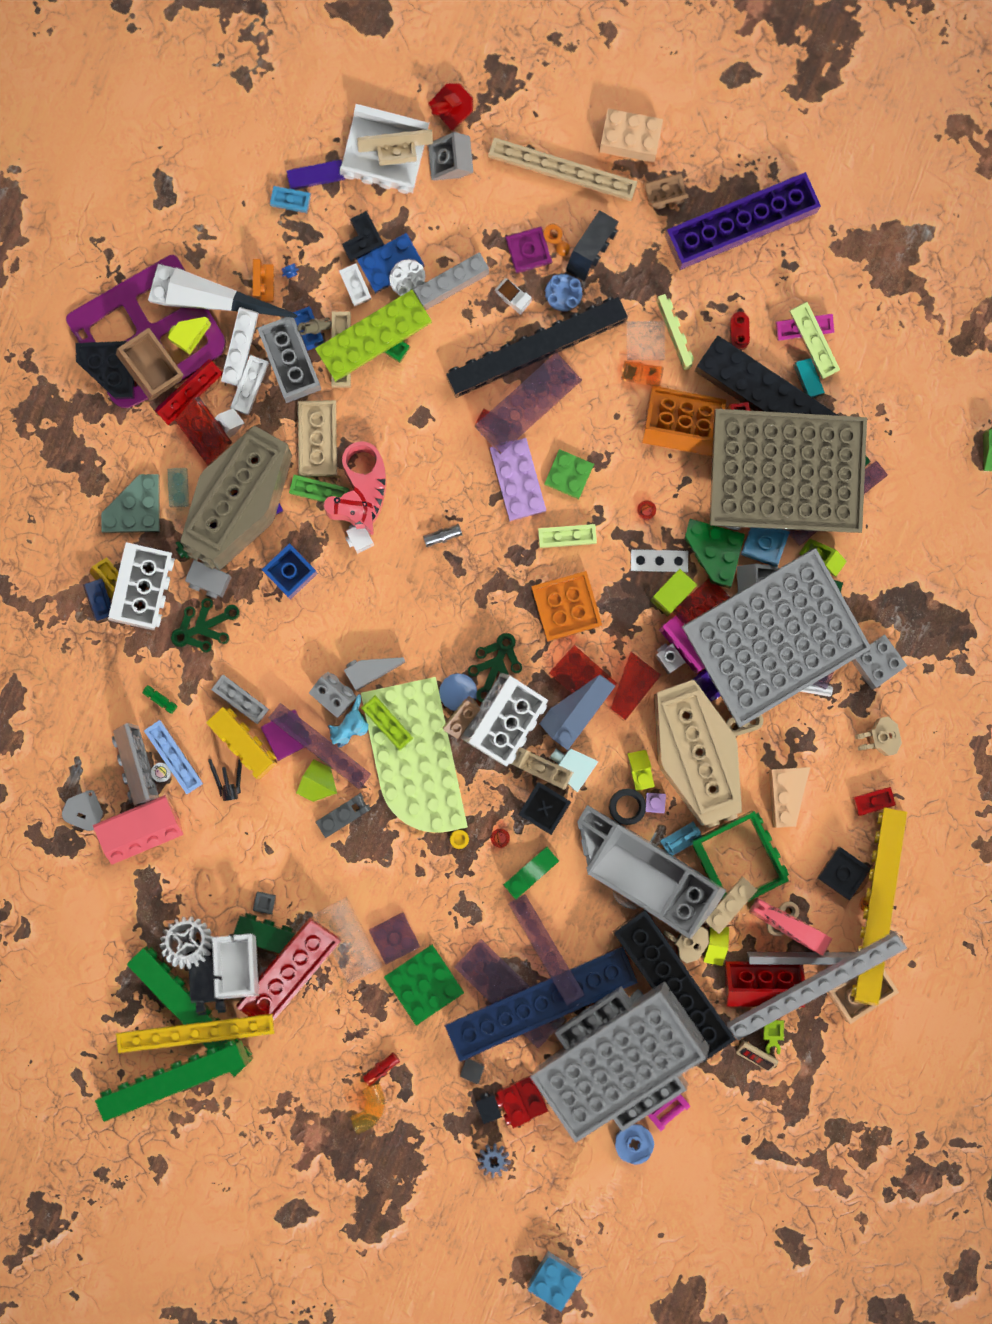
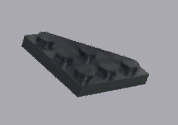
M128 341L76 343V362L115 399H135L134 378L116 355L117 348Z

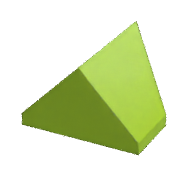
M313 759L304 773L296 793L312 802L337 794L331 767Z

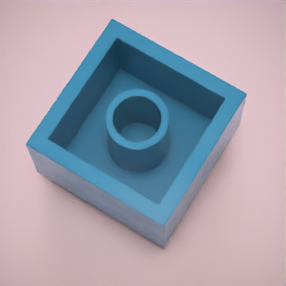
M547 1251L528 1282L527 1289L562 1312L582 1279V1274L576 1268Z

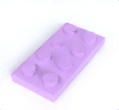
M523 438L490 447L509 521L546 512L527 439Z

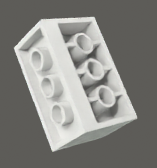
M126 542L108 617L109 621L154 630L155 626L159 627L162 615L158 614L159 608L164 607L166 596L163 595V590H168L170 577H167V573L172 571L175 558H171L172 553ZM150 565L154 571L146 573L143 567ZM143 583L147 584L149 590L142 592L138 586H142ZM142 602L145 609L137 611V607H134V605Z
M501 673L482 702L481 710L467 726L461 739L497 762L508 766V764L515 760V753L518 748L525 744L526 735L529 730L532 731L536 726V719L539 714H543L546 710L548 700L510 675Z

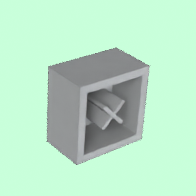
M882 635L870 643L871 650L852 660V663L871 689L879 687L907 667V664L886 635Z

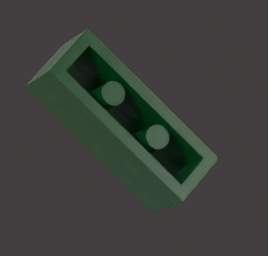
M246 912L245 915L239 916L232 937L234 938L235 935L252 934L256 936V946L280 953L295 936L296 932H293L294 928L282 925V928L275 926V922L264 919V921L257 920L256 915Z

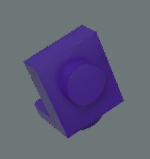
M706 669L692 679L695 680L709 701L720 697Z

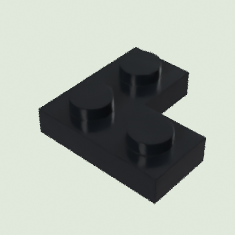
M367 211L350 219L358 236L342 243V247L349 261L353 262L383 246L384 243Z

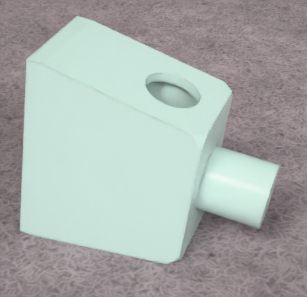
M571 748L566 755L555 749L550 756V759L558 763L559 766L573 772L568 785L576 792L580 790L598 763L597 760Z

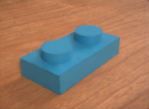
M273 186L270 206L308 213L311 193Z

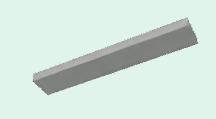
M747 952V960L749 964L834 965L856 952H825L823 956L816 952Z

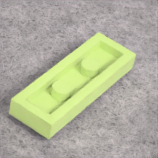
M595 524L538 528L540 548L597 544Z

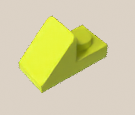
M647 750L627 753L635 790L655 787L651 772L652 766Z

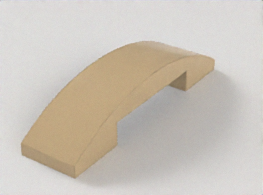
M518 748L515 753L516 758L511 763L512 765L565 790L573 774L572 771L523 748Z

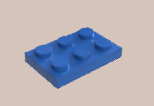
M407 233L357 259L375 294L391 286L389 280L391 270L400 261L411 259L420 263L423 268L425 267Z

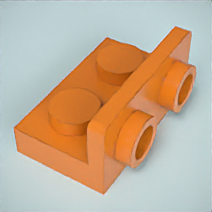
M253 259V298L264 302H274V265L262 264L261 259Z

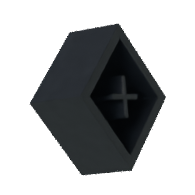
M537 782L518 815L552 835L571 801L542 783Z

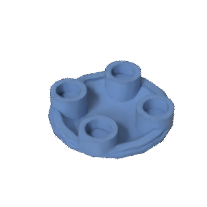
M568 274L555 275L547 283L545 297L548 303L556 310H572L581 301V283L578 279Z
M452 674L444 679L440 686V699L445 707L456 711L468 696L476 700V684L465 674Z

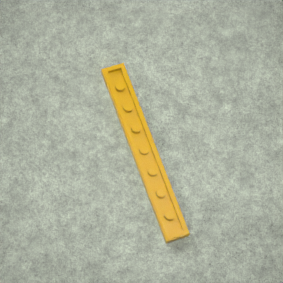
M273 1014L118 1032L116 1033L118 1053L271 1035L275 1034Z

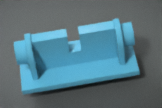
M691 822L660 840L666 852L673 856L691 846L690 841L701 836V832L695 823Z

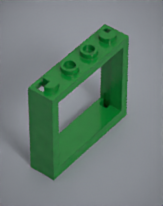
M752 810L690 841L707 877L723 887L702 842L750 819L778 877L757 887V892L749 901L789 881L787 868L785 865H781L779 861L781 856L777 848H773L770 843L772 841L771 835L768 830L764 831L761 825L764 823L759 813H755Z

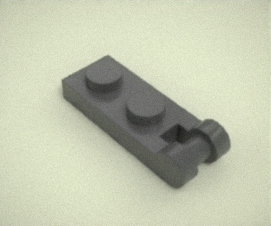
M361 793L316 821L325 838L371 810L370 806L365 804ZM357 804L360 810L355 812L352 805Z

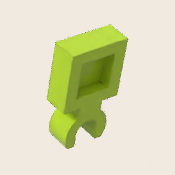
M775 1020L763 1027V1039L769 1040L765 1047L767 1054H770V1047L772 1046L776 1047V1054L781 1053L778 1040H784V1020Z

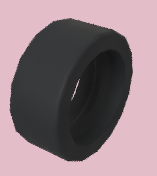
M628 788L619 790L610 799V814L620 824H636L645 815V799L636 790ZM623 796H632L638 802V812L632 818H623L617 812V801Z

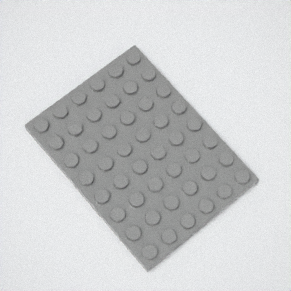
M813 548L682 626L738 727H742L872 649L816 548Z

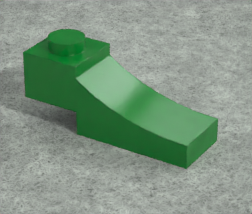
M546 847L503 885L517 899L554 867L559 860Z

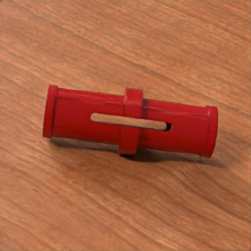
M392 1052L383 1061L377 1062L372 1070L362 1076L366 1084L371 1086L382 1076L385 1077L390 1069L400 1063V1059Z

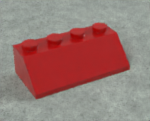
M726 961L725 994L727 1007H757L805 981L803 965L749 964V962Z

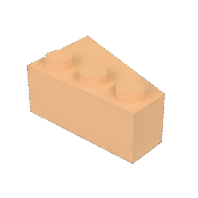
M810 767L768 770L773 828L796 827Z

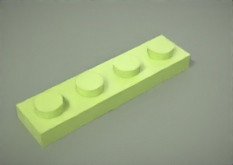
M663 294L658 296L656 302L683 370L690 369L694 361L692 352L687 350L685 345L687 344L684 333H680L678 328L680 327L678 317L673 315V304L670 298L667 299L666 295Z
M804 302L789 310L821 378L824 379L839 371L840 368L808 302Z

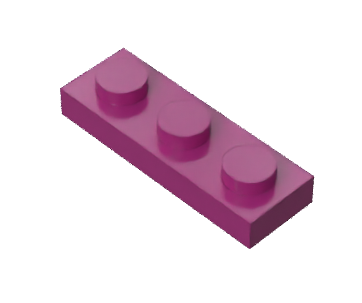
M833 314L815 316L823 334L835 333ZM793 319L775 321L778 341L801 338Z

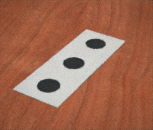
M631 550V571L677 572L681 569L683 572H688V551Z

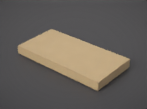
M336 400L298 401L299 476H337Z

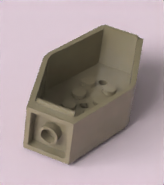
M254 425L203 470L197 482L180 540L184 546L183 550L187 552L189 557L196 561L199 558L206 567L212 570L214 567L221 570L272 524L292 460V454L287 443ZM253 458H258L256 464L251 463ZM232 490L238 491L236 496L231 495ZM212 522L217 523L214 529L210 528Z

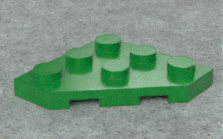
M690 519L684 537L685 541L690 545L696 559L708 574L710 582L730 589L745 534Z

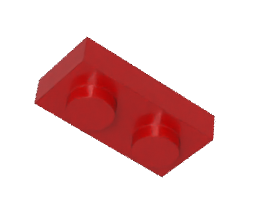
M891 787L852 797L858 816L896 806Z

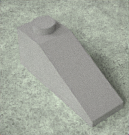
M403 657L360 660L358 662L353 660L346 665L347 668L344 672L354 689L358 691L406 661Z

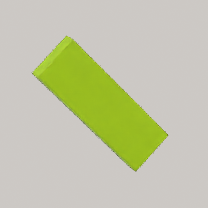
M376 695L361 707L399 751L414 739Z

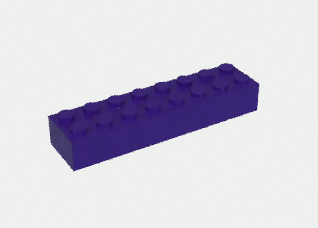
M804 172L667 229L665 238L679 270H682L818 213L821 205L807 173Z

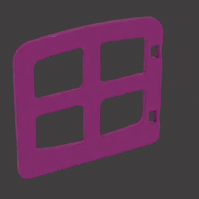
M175 255L166 256L67 315V324L78 343L96 342L90 332V328L120 306L125 308L137 329L136 334L125 341L131 340L150 328L161 343V337L168 333L174 325L176 326L178 322L192 318H208L211 323L205 333L208 343L199 351L177 364L183 373L181 381L196 372L208 359L213 361L220 356L226 345L225 338L208 309L182 307L158 322L150 323L138 304L136 297L151 290L158 264L185 271ZM82 329L85 330L88 336L84 340H82L78 333ZM140 386L134 387L135 399H115L108 393L111 400L121 408H130L148 400Z

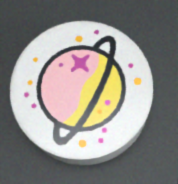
M157 763L151 770L153 779L158 782L167 781L172 773L166 763Z

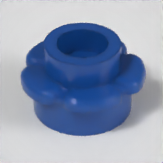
M295 263L282 268V277L286 276L289 279L298 275L296 271L299 268L296 267Z

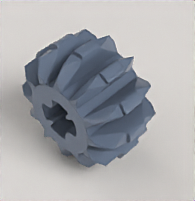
M496 1143L493 1144V1149H490V1146L487 1144V1152L481 1149L480 1154L483 1157H477V1161L482 1162L478 1168H485L483 1172L485 1176L490 1171L491 1178H494V1172H497L498 1176L501 1177V1169L505 1172L508 1171L505 1165L510 1164V1160L505 1158L509 1156V1152L502 1153L504 1146L497 1150ZM495 1156L498 1163L495 1164L494 1162V1165L490 1164V1157L494 1159Z

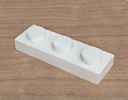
M250 355L230 406L231 409L234 408L235 411L249 416L268 367V361Z

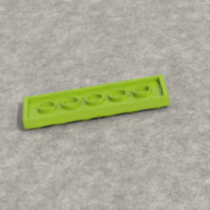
M410 290L316 347L315 350L336 382L430 325L432 320L414 291Z

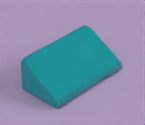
M809 358L795 362L793 366L804 393L812 398L824 394V389L812 359Z

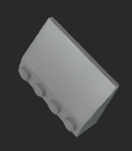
M126 723L113 731L112 742L119 751L117 759L125 772L122 774L125 785L128 784L129 801L134 806H139L159 798L151 775V767L139 726Z

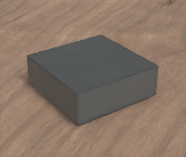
M257 891L253 911L272 915L276 895Z

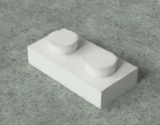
M357 264L339 270L354 307L371 300L370 293Z

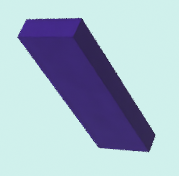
M342 159L286 170L290 189L296 190L346 180L340 174Z

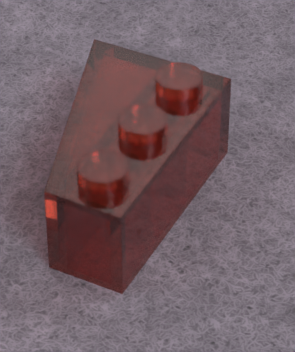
M630 651L609 710L621 720L626 721L661 674Z

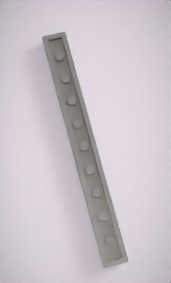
M894 931L729 1021L727 1027L736 1039L740 1040L906 950V943L897 931Z

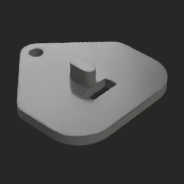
M88 790L69 798L62 811L64 821L87 831L94 830L93 825L99 823L103 816L102 808L93 790ZM78 813L86 815L85 819L77 816Z

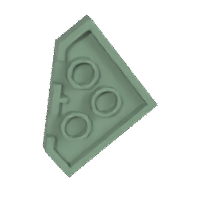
M139 474L101 513V532H160V475Z

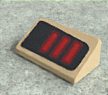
M744 1040L741 1041L736 1051L741 1057L767 1071H771L779 1063L775 1057Z

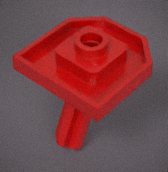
M446 83L429 101L428 105L431 107L432 115H438L449 129L454 132L473 112V96L461 83Z

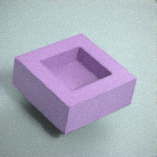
M646 793L645 812L665 813L666 794Z

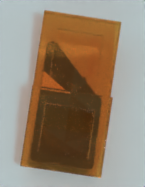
M624 361L621 379L633 383L661 387L664 368L662 366L644 365L642 362Z

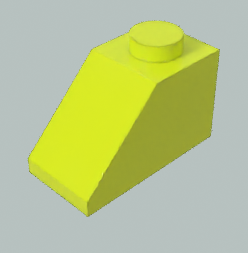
M206 317L178 322L176 326L174 325L170 329L168 339L190 355L211 323Z

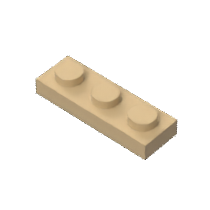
M741 877L718 903L705 922L717 933H720L757 892V889L744 877Z

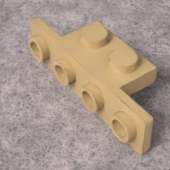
M432 129L357 138L358 152L377 151L379 166L417 162L415 146L433 144Z

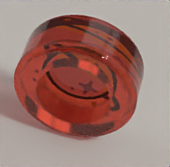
M642 501L637 507V514L643 520H650L656 514V506L651 501Z
M496 829L492 832L491 842L495 847L503 848L508 845L510 835L506 830Z

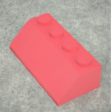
M166 795L93 825L101 848L111 865L184 835L180 819Z

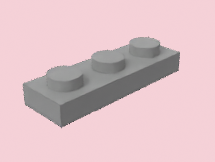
M222 675L211 689L256 724H259L269 711L265 705L225 675Z

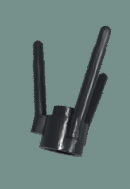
M209 759L208 762L223 801L238 799V794L241 793L242 763L240 759L238 760L236 787L234 784H229L226 767L222 768L225 783L222 787L213 762Z

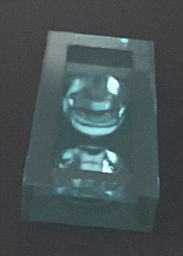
M167 469L169 507H189L188 469Z

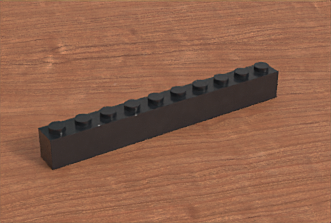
M607 298L599 306L592 305L581 314L576 312L570 315L568 320L563 322L558 320L551 324L552 327L547 329L540 328L530 337L527 335L522 336L512 345L507 343L494 353L489 351L483 354V358L478 360L474 358L467 361L463 367L459 368L456 366L449 369L446 379L455 398L627 322L628 315L620 298Z

